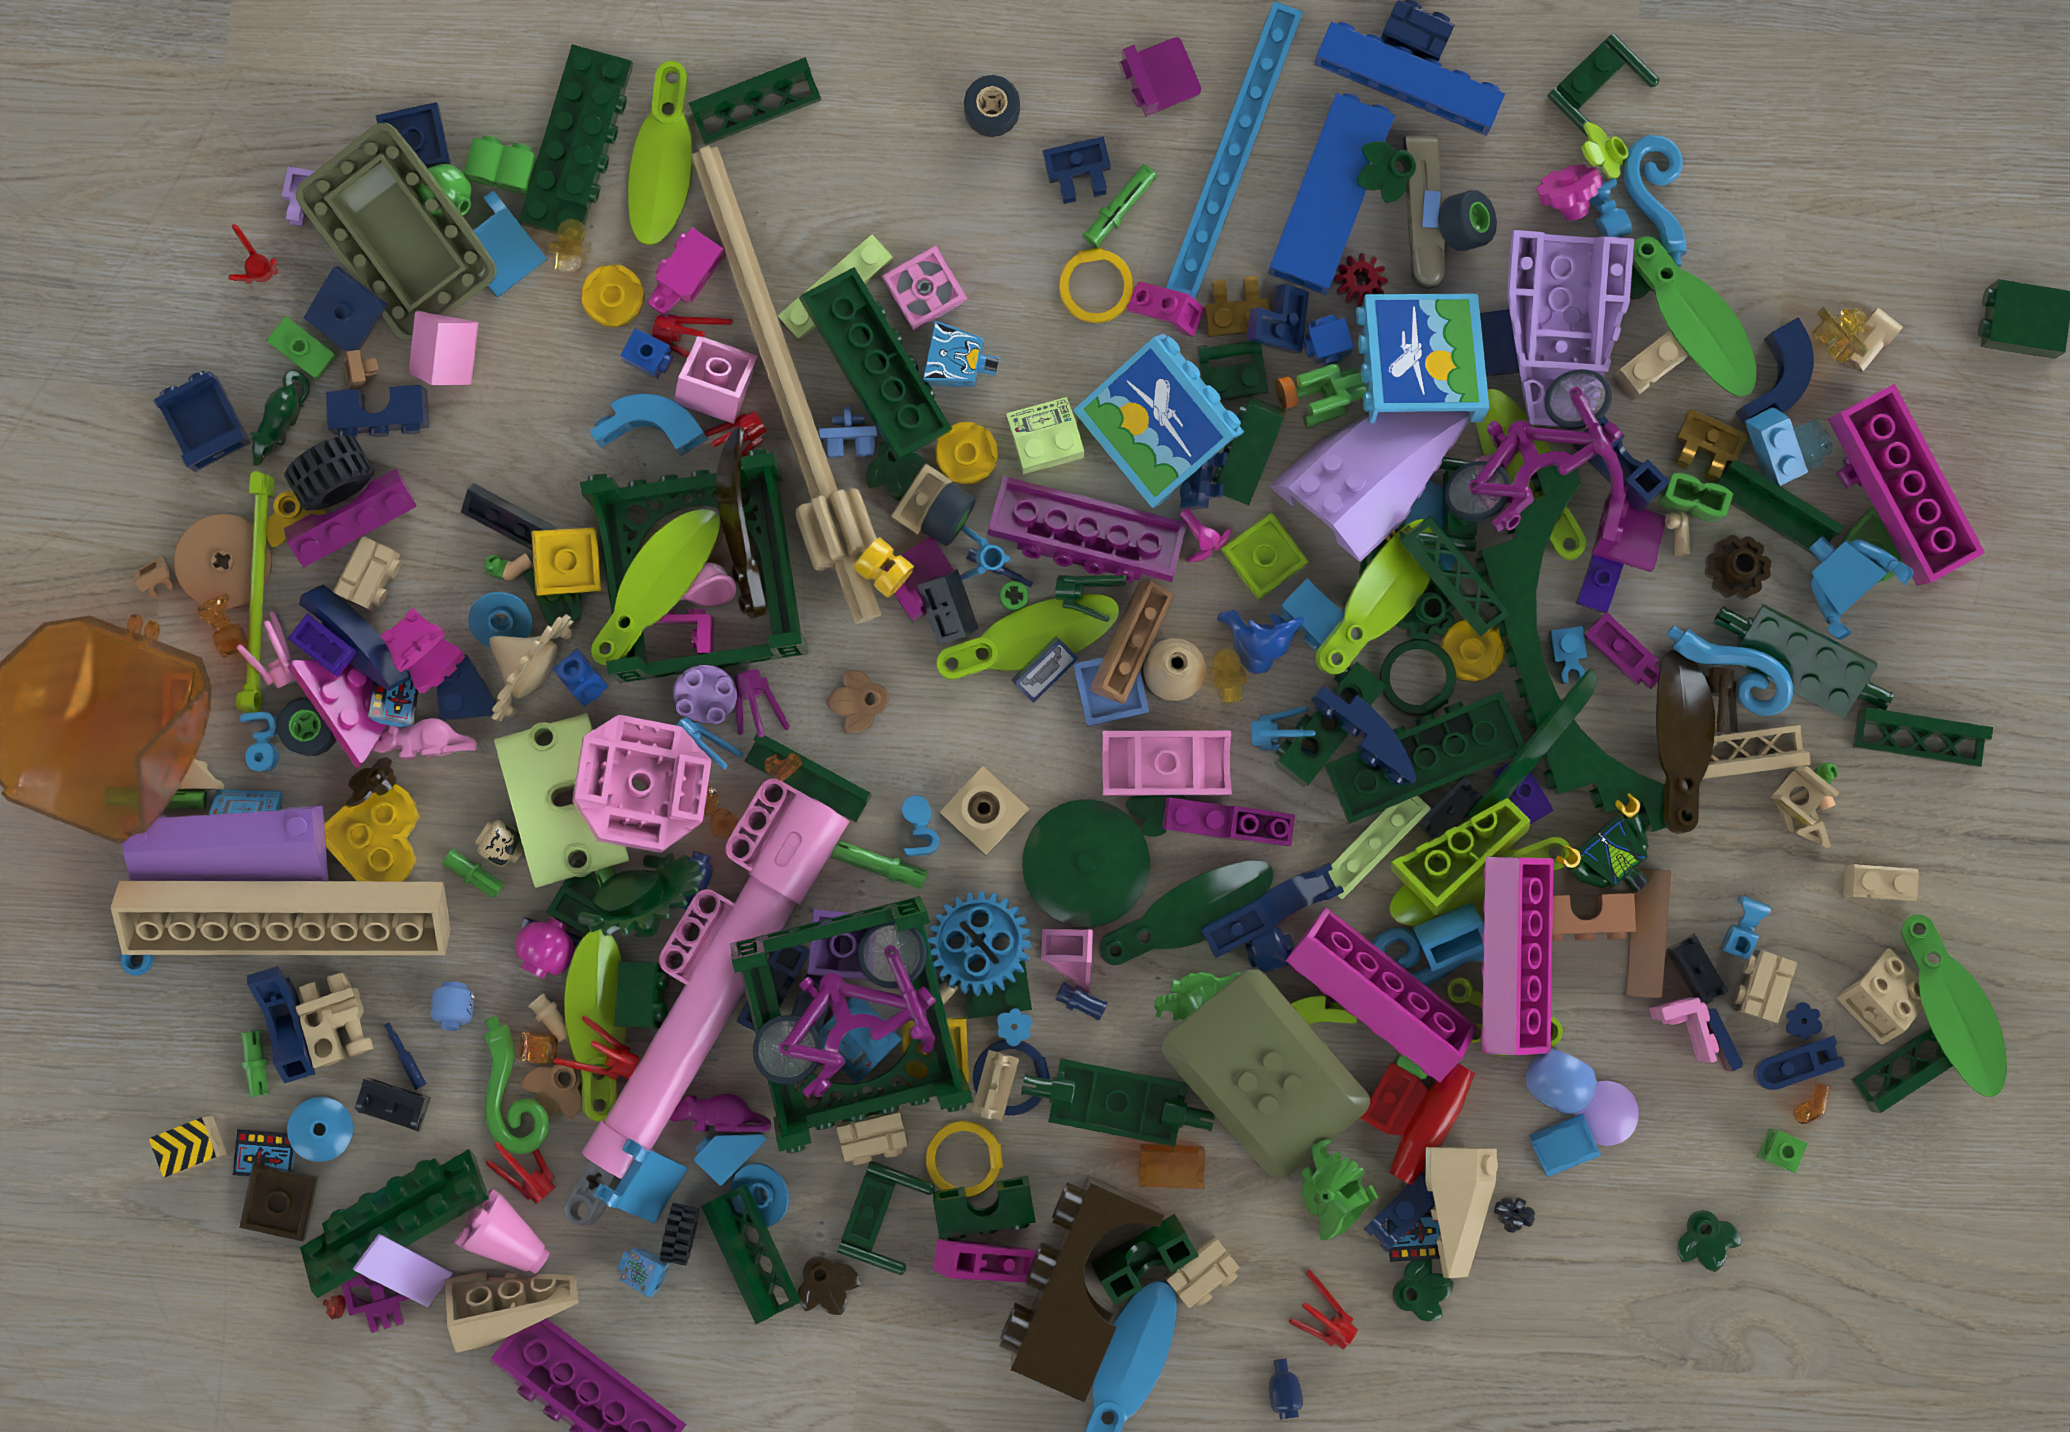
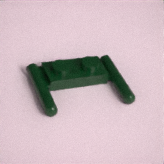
M1612 33L1560 82L1547 97L1587 136L1583 124L1590 121L1578 109L1598 92L1625 64L1651 88L1656 87L1660 80L1634 52Z
M1443 457L1442 464L1439 469L1445 470L1443 474V531L1459 550L1475 552L1477 547V541L1475 540L1477 521L1472 522L1459 519L1450 512L1444 499L1445 486L1451 475L1463 465L1475 461ZM1477 469L1463 474L1455 482L1451 491V502L1454 507L1467 514H1477V502L1474 500L1473 493L1468 487L1469 482L1477 477L1475 475ZM1421 532L1418 535L1426 545L1436 547V534ZM1441 541L1440 547L1447 548L1445 544Z
M870 1161L837 1253L889 1272L903 1275L907 1268L905 1263L873 1252L872 1249L895 1185L899 1184L926 1195L934 1193L935 1185L932 1182Z

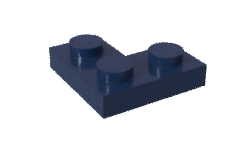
M1288 284L1278 285L1274 312L1259 307L1250 309L1247 340L1292 354L1302 353L1309 291Z

